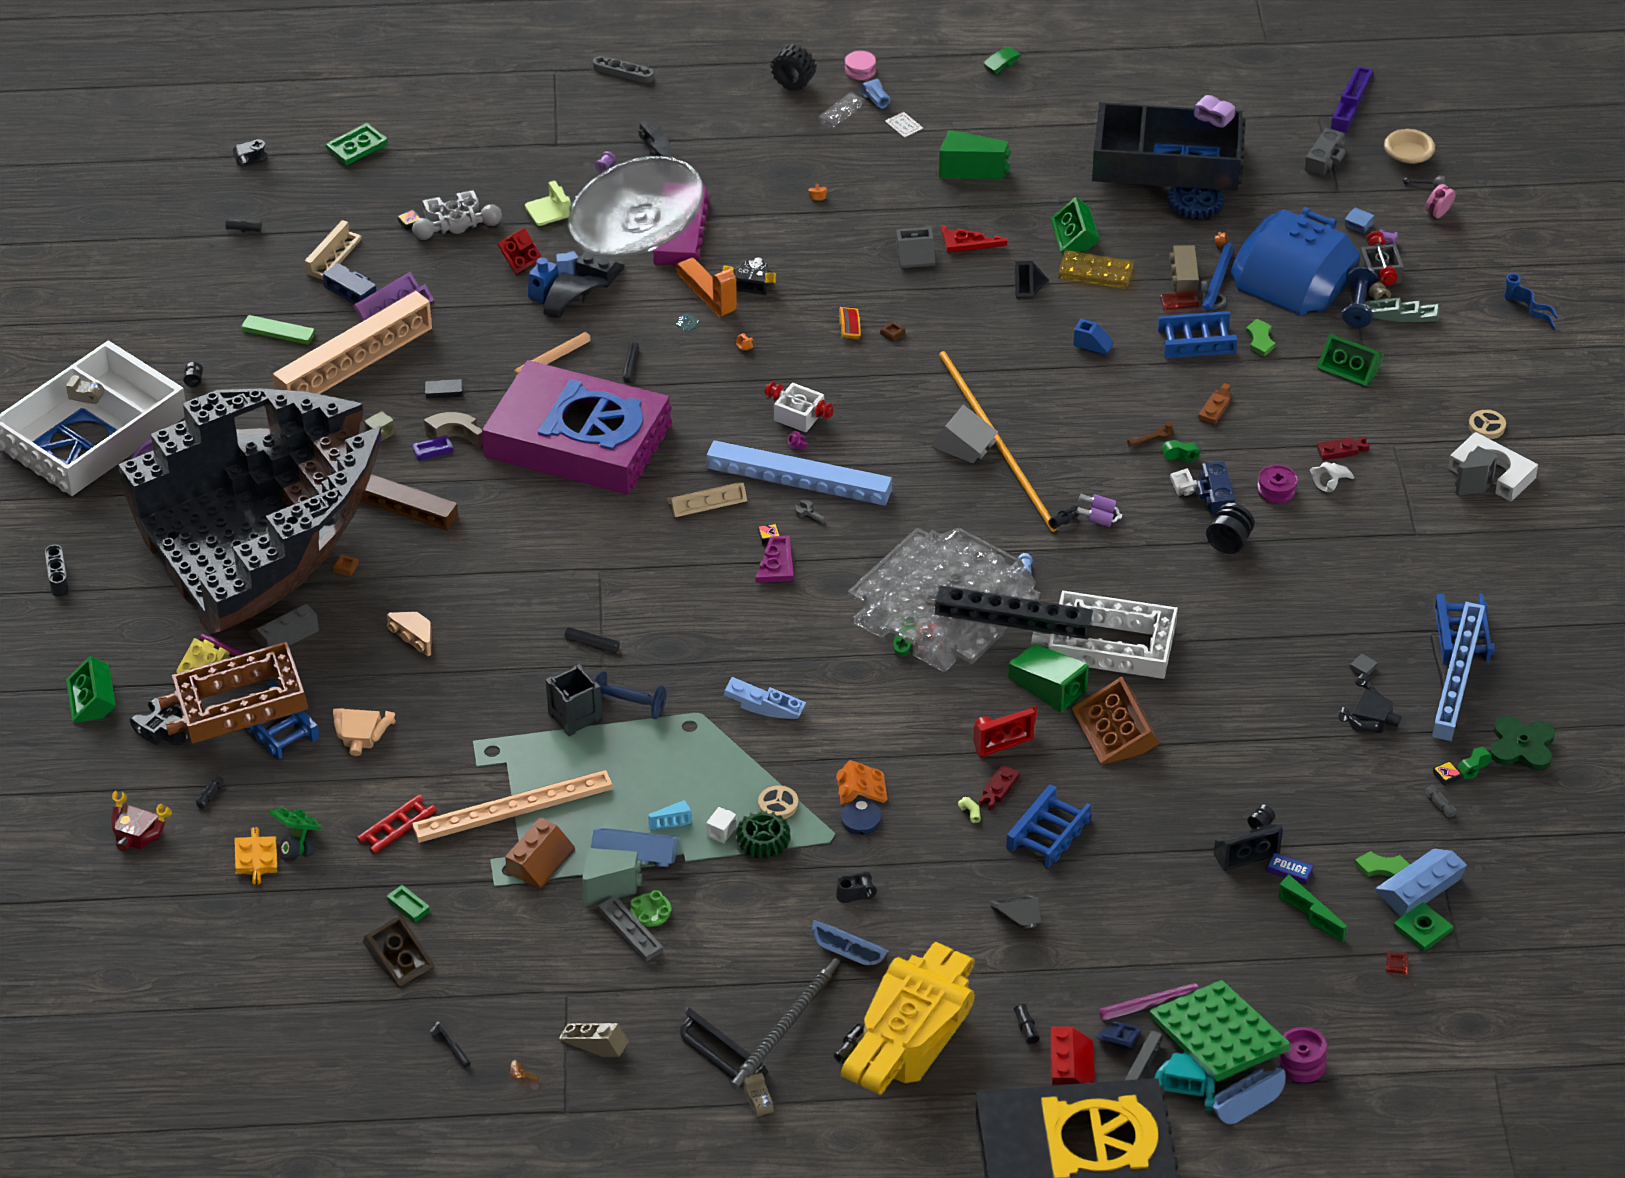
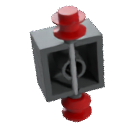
M1371 232L1366 238L1368 247H1361L1360 267H1367L1376 272L1378 282L1385 286L1402 283L1404 266L1396 244L1385 245L1386 241L1382 232Z

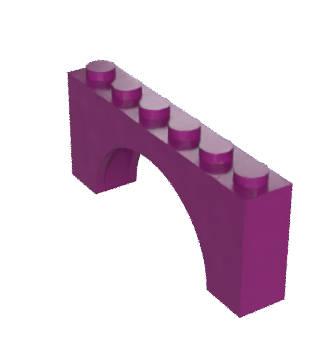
M665 184L663 193L664 208L682 213L689 220V224L685 230L676 236L667 239H655L653 250L654 264L676 265L689 258H694L697 261L701 256V249L699 248H702L703 239L701 237H704V226H706V215L704 214H708V204L706 203L710 202V193H707V186Z

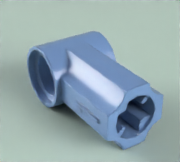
M879 79L861 84L863 96L865 98L869 97L877 107L883 109L890 103V97L882 89Z

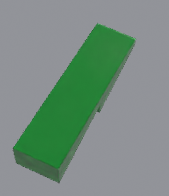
M1288 875L1279 884L1278 898L1308 915V923L1341 942L1345 940L1347 925L1293 877Z

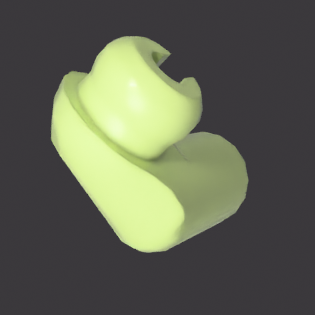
M963 797L962 800H959V808L970 811L971 822H980L979 806L969 797Z

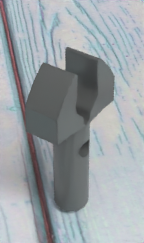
M802 500L800 501V507L795 505L797 517L809 516L821 524L826 522L825 517L813 510L812 502Z

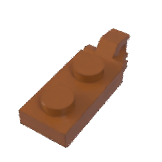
M1224 383L1220 391L1215 390L1200 411L1198 419L1216 425L1230 404L1231 395L1229 394L1231 385Z

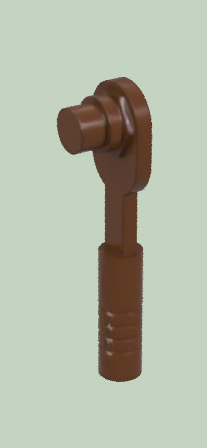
M1168 421L1164 427L1158 428L1154 433L1127 440V445L1132 447L1157 437H1170L1174 434L1173 423Z

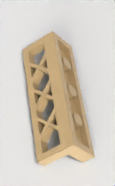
M342 220L305 260L306 274L323 280V273L318 272V270L326 268L327 271L336 263L340 264L362 240L361 235L349 232L348 222ZM347 238L353 239V241L345 242ZM337 249H345L344 251L336 252ZM333 258L336 259V260L333 261V262H328V263L326 262V261L329 260V259H333Z
M739 482L667 498L668 504L672 506L674 517L746 502L747 497L744 483Z

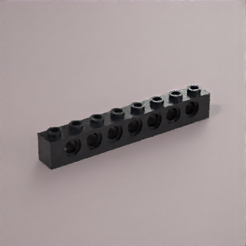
M943 585L939 586L935 599V615L1087 640L1089 639L1093 623V609Z

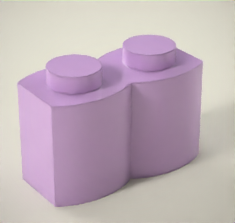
M1210 95L1204 96L1195 105V117L1202 121H1210L1218 127H1224L1235 115L1234 105L1226 101H1220Z

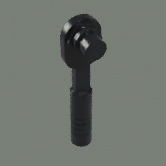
M438 1021L435 1022V1026L429 1031L434 1038L437 1035H444L451 1044L450 1049L464 1068L469 1067L471 1062L459 1045L452 1042Z

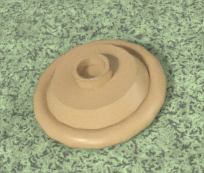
M1403 129L1389 134L1385 139L1384 149L1394 160L1414 164L1430 159L1435 152V143L1424 132Z

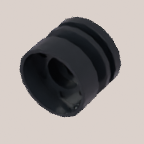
M1235 503L1222 505L1206 530L1208 542L1213 548L1225 554L1239 552L1255 527L1254 517L1242 505Z

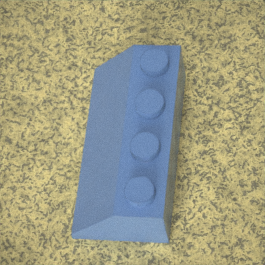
M599 827L593 829L591 848L637 851L638 860H641V864H648V861L656 862L657 866L668 867L669 864L675 862L680 837Z
M1432 849L1375 888V891L1403 917L1422 902L1426 904L1462 879L1467 865L1453 851Z

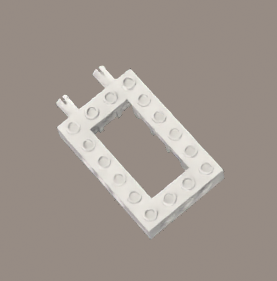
M1062 591L1059 604L1093 609L1092 626L1152 634L1150 651L1141 644L1131 645L1121 641H1105L1101 638H1089L1087 640L1033 632L1031 644L1048 646L1053 651L1088 664L1089 668L1165 679L1176 627L1177 608Z

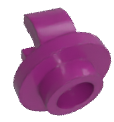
M794 431L788 437L790 449L795 450L799 448L804 450L808 445L807 442H803L806 437Z

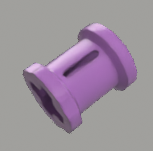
M605 151L601 159L595 163L596 170L603 174L608 173L609 167L616 162L615 155Z
M1380 229L1386 241L1385 245L1396 244L1398 232L1388 233Z

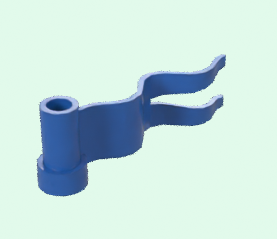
M1515 273L1508 274L1505 281L1504 297L1508 300L1515 298L1528 304L1529 314L1532 317L1548 320L1551 327L1555 329L1550 315L1536 311H1550L1554 318L1557 319L1558 315L1555 309L1550 305L1536 303L1533 291L1519 285L1520 276Z

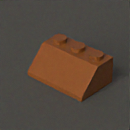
M540 817L505 856L506 872L541 889L572 854L575 846L556 824Z

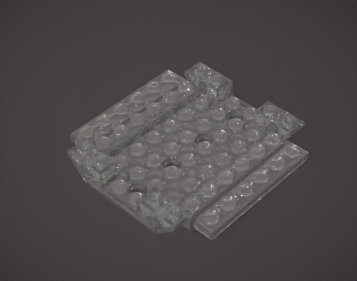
M916 528L848 590L849 598L866 606L851 618V622L881 638L889 631L913 644V655L943 672L947 671L956 662L954 655L973 664L1010 627L935 615V601L929 600L936 599L940 585L1036 601L1041 599V593L1033 589L1036 581L1020 559L961 528L953 529L942 535L934 530L927 533Z

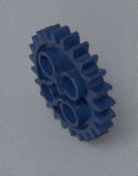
M1170 187L1168 203L1170 204L1169 207L1173 208V212L1178 211V215L1184 214V218L1191 216V219L1197 217L1200 220L1201 217L1207 219L1208 215L1213 217L1214 214H1219V211H1222L1224 195L1222 190Z

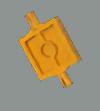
M253 827L250 830L251 837L235 838L236 874L252 875V883L256 885L257 879V885H259L262 874L277 873L276 837H259V828L256 827V833H254Z

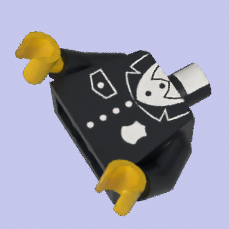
M755 258L754 261L745 260L735 269L730 266H723L722 271L731 269L735 274L736 291L766 296L768 284L774 285L776 283V273L768 270V264L764 263L761 258Z

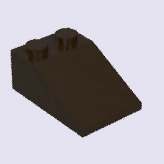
M401 914L366 934L363 939V944L373 959L399 988L435 967Z

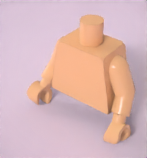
M333 709L337 737L343 740L344 746L350 747L349 753L353 756H360L362 748H372L374 742L380 739L386 728L390 724H395L394 712L386 711L385 717L381 719L379 711Z

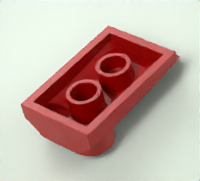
M1037 705L995 720L987 716L978 718L974 724L973 742L978 756L982 758L1033 740L1034 725L1037 722Z

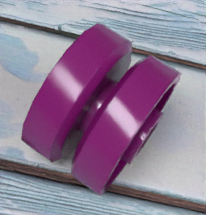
M1306 1027L1293 1028L1287 1031L1283 1037L1290 1042L1291 1050L1279 1056V1066L1281 1069H1284L1285 1077L1294 1082L1301 1083L1313 1082L1319 1079L1325 1073L1327 1067V1043L1324 1036L1320 1032Z

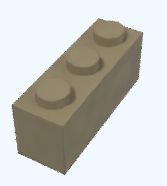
M1195 245L1173 246V253H1170V263H1173L1171 264V275H1174L1172 276V286L1176 287V294H1198L1199 277Z

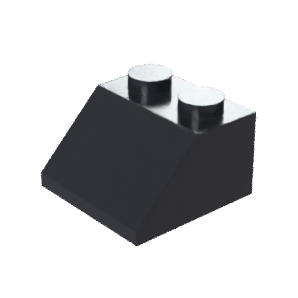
M585 251L576 261V274L578 276L590 275L603 278L608 282V285L603 286L606 288L612 284L625 268L624 264Z

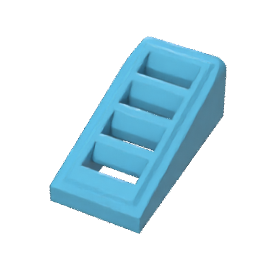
M684 800L648 814L649 829L651 831L692 823V811Z

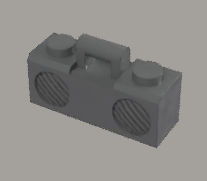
M1325 128L1306 156L1305 170L1324 176L1328 170H1331L1333 163L1339 164L1346 154L1344 150L1346 141H1344L1345 135L1341 132Z

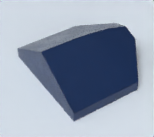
M1113 1021L1109 1027L1100 1031L1096 1038L1108 1044L1134 1051L1142 1028Z

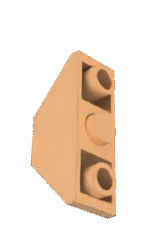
M418 612L387 614V626L392 633H396L406 643H410L417 651L427 656L431 655V621Z

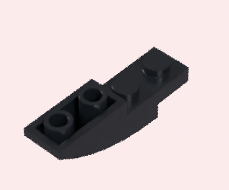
M646 121L639 122V136L651 149L650 156L652 160H655L668 175L671 174L672 152L667 136L660 127L653 129Z

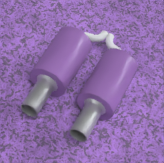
M1080 494L1079 500L1090 503L1091 510L1078 507L1076 513L1087 516L1088 521L1110 527L1112 522L1122 518V514L1115 507V500L1096 494L1093 497ZM1114 509H1115V510H1116V514H1117L1118 516L1115 517V519L1113 520V515H1114V514H1112V513H1113V511H1114Z

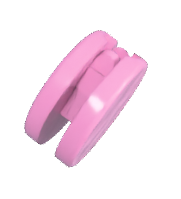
M855 51L847 55L845 58V73L847 76L855 80H866L874 76L876 72V58L873 54L866 51Z
M1444 184L1439 185L1430 195L1425 211L1429 214L1433 213V216L1436 218L1442 217L1451 207L1455 199V191L1448 189Z

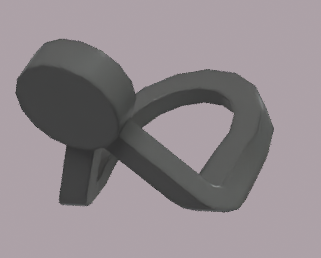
M1202 281L1201 292H1203L1202 305L1208 291L1207 281ZM1218 293L1217 297H1220L1223 301L1219 304H1214L1213 309L1225 306L1226 297Z

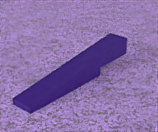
M1356 67L1341 95L1340 104L1332 117L1331 130L1348 132L1373 74V69Z

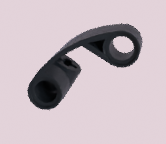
M562 272L556 278L549 291L544 305V314L561 318L564 307L579 295L585 296L596 287L606 286L608 282L603 278L590 275L582 277Z

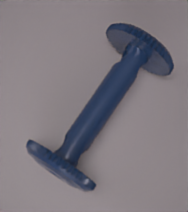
M1357 267L1352 269L1347 276L1348 284L1356 290L1354 304L1352 303L1343 309L1342 318L1351 327L1363 328L1368 326L1374 317L1371 308L1365 305L1366 291L1378 282V275L1370 268Z
M601 671L597 674L594 683L597 682L600 686L601 701L604 694L611 697L650 705L652 719H657L661 716L667 697V691L664 686L660 685L655 695L651 696L647 693L608 685L606 671Z

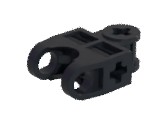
M153 698L148 702V707L152 714L146 716L134 715L130 718L132 728L142 738L155 745L163 739L172 745H182L188 740L186 731L168 734L165 723L182 719L181 709L176 706H170L161 710L158 698Z

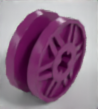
M1284 465L1266 466L1259 472L1257 492L1261 498L1270 503H1286L1295 496L1298 477L1291 468Z

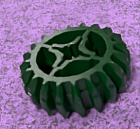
M767 810L764 813L757 811L756 814L750 812L749 817L744 816L742 821H739L736 830V842L740 850H744L745 855L750 854L752 858L758 856L760 860L762 857H766L769 860L770 856L777 857L778 853L783 854L784 849L788 848L791 840L790 828L786 819H783L781 815L776 816L775 812L769 814Z

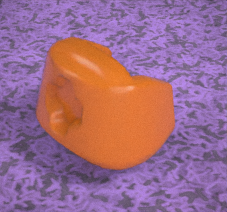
M816 184V188L808 190L813 201H821L826 198L827 189L825 187L819 188V184Z
M745 333L737 337L736 344L740 350L744 351L753 348L752 337H746Z

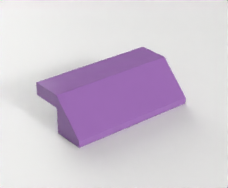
M409 272L354 304L353 307L363 322L415 291L430 302L434 299L426 285L424 284L419 287L413 275Z

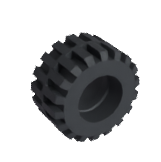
M785 45L772 60L770 71L773 74L774 80H777L779 85H783V88L797 91L803 89L816 73L815 59L811 57L812 54L808 53L807 49H803L799 45Z

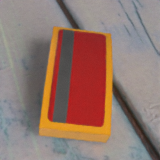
M840 307L841 338L859 339L861 331L858 309Z

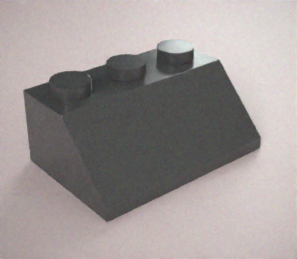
M303 604L250 630L249 634L262 649L286 641L288 646L319 631L317 614L308 604Z

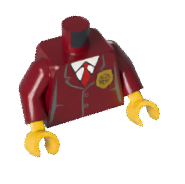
M114 791L112 798L116 801V806H113L111 823L112 832L115 834L116 841L118 842L116 847L122 852H126L130 846L143 849L147 844L159 839L166 823L164 821L165 818L170 817L172 814L171 809L167 807L163 813L165 806L160 804L156 809L157 814L126 804L122 807V804L127 800V796L122 792V798L118 800V792Z

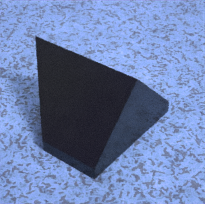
M1015 261V297H1033L1049 279L1033 261Z

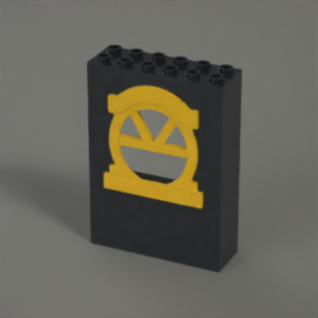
M1159 1078L976 1091L975 1120L984 1178H1181V1175L1176 1173V1170H1178V1159L1173 1157V1152H1175L1174 1139H1170L1169 1136L1172 1133L1171 1122L1166 1120V1117H1168V1106L1163 1104V1100H1165L1164 1087H1160ZM1115 1111L1120 1113V1116L1101 1126L1100 1112ZM1090 1113L1098 1162L1084 1160L1075 1156L1063 1144L1061 1130L1066 1120L1072 1115ZM1128 1121L1132 1123L1136 1132L1134 1145L1106 1136V1134ZM1104 1144L1124 1150L1127 1153L1117 1159L1107 1161Z

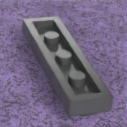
M616 896L598 905V911L646 962L663 953V946Z

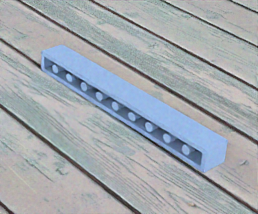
M715 440L707 453V469L884 506H886L892 492V477Z

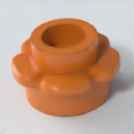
M1218 232V235L1215 236L1216 246H1220V249L1225 244H1228L1226 232Z

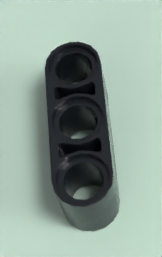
M51 545L45 549L51 592L54 596H64L68 593L69 588L63 551L59 545Z

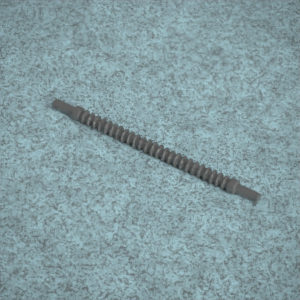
M833 959L826 969H822L813 982L810 983V986L804 990V993L801 994L769 1035L760 1043V1046L751 1054V1057L740 1067L739 1074L730 1083L733 1089H737L746 1078L753 1074L789 1028L798 1020V1017L801 1016L818 993L831 980L833 972L840 965L838 959Z

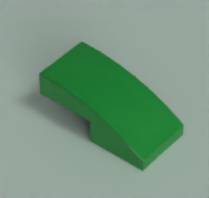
M1006 47L988 58L984 65L987 69L997 74L1006 65L1008 67L1012 66L1021 57V54L1011 47Z

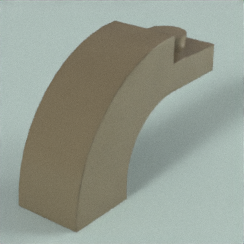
M445 412L430 416L424 420L425 434L432 439L443 436H457L466 439L478 448L483 446L482 429L477 427L476 419L470 415Z

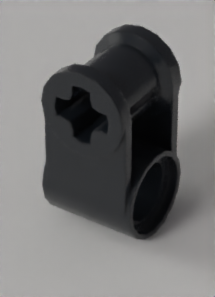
M254 140L236 145L233 148L236 163L243 167L264 162L267 159V153L264 150L265 142L263 140Z
M864 871L839 877L836 886L837 900L842 903H849L875 896L877 888L872 884L871 874Z

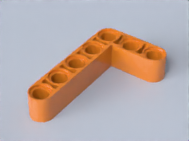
M689 258L676 264V271L679 277L718 317H723L737 310L736 277L731 269L722 271L712 277L694 258Z

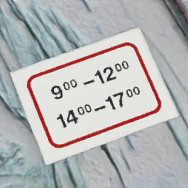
M904 112L885 121L904 137L923 129Z

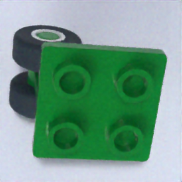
M279 807L277 810H269L271 816L292 829V836H285L280 842L279 852L284 860H295L300 854H303L305 858L315 854L313 839L305 837L307 829L322 830L323 826L317 823L315 818L307 816L306 812L300 809L289 811Z

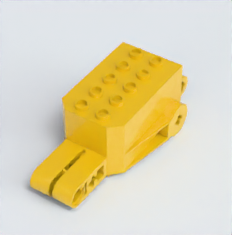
M938 942L932 944L923 958L914 955L908 961L900 957L895 958L884 975L865 1016L864 1037L845 1061L841 1070V1077L861 1085L863 1088L878 1095L885 1091L893 1078L905 1084L920 1081L972 1007L975 992L968 988V979L966 978L973 969L974 959L958 951L954 952L953 949Z

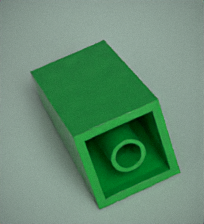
M949 130L939 150V178L1003 179L1010 170L1008 159L1011 155V149H1009V142Z
M1038 644L1025 649L1021 655L1012 659L1008 665V678L1060 713L1087 693L1089 665Z

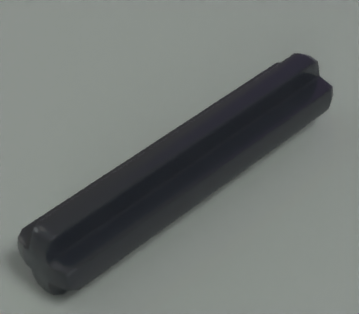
M630 342L622 375L623 382L630 383L633 379L639 351L638 342Z
M567 627L565 631V638L613 652H617L620 647V642L614 639Z

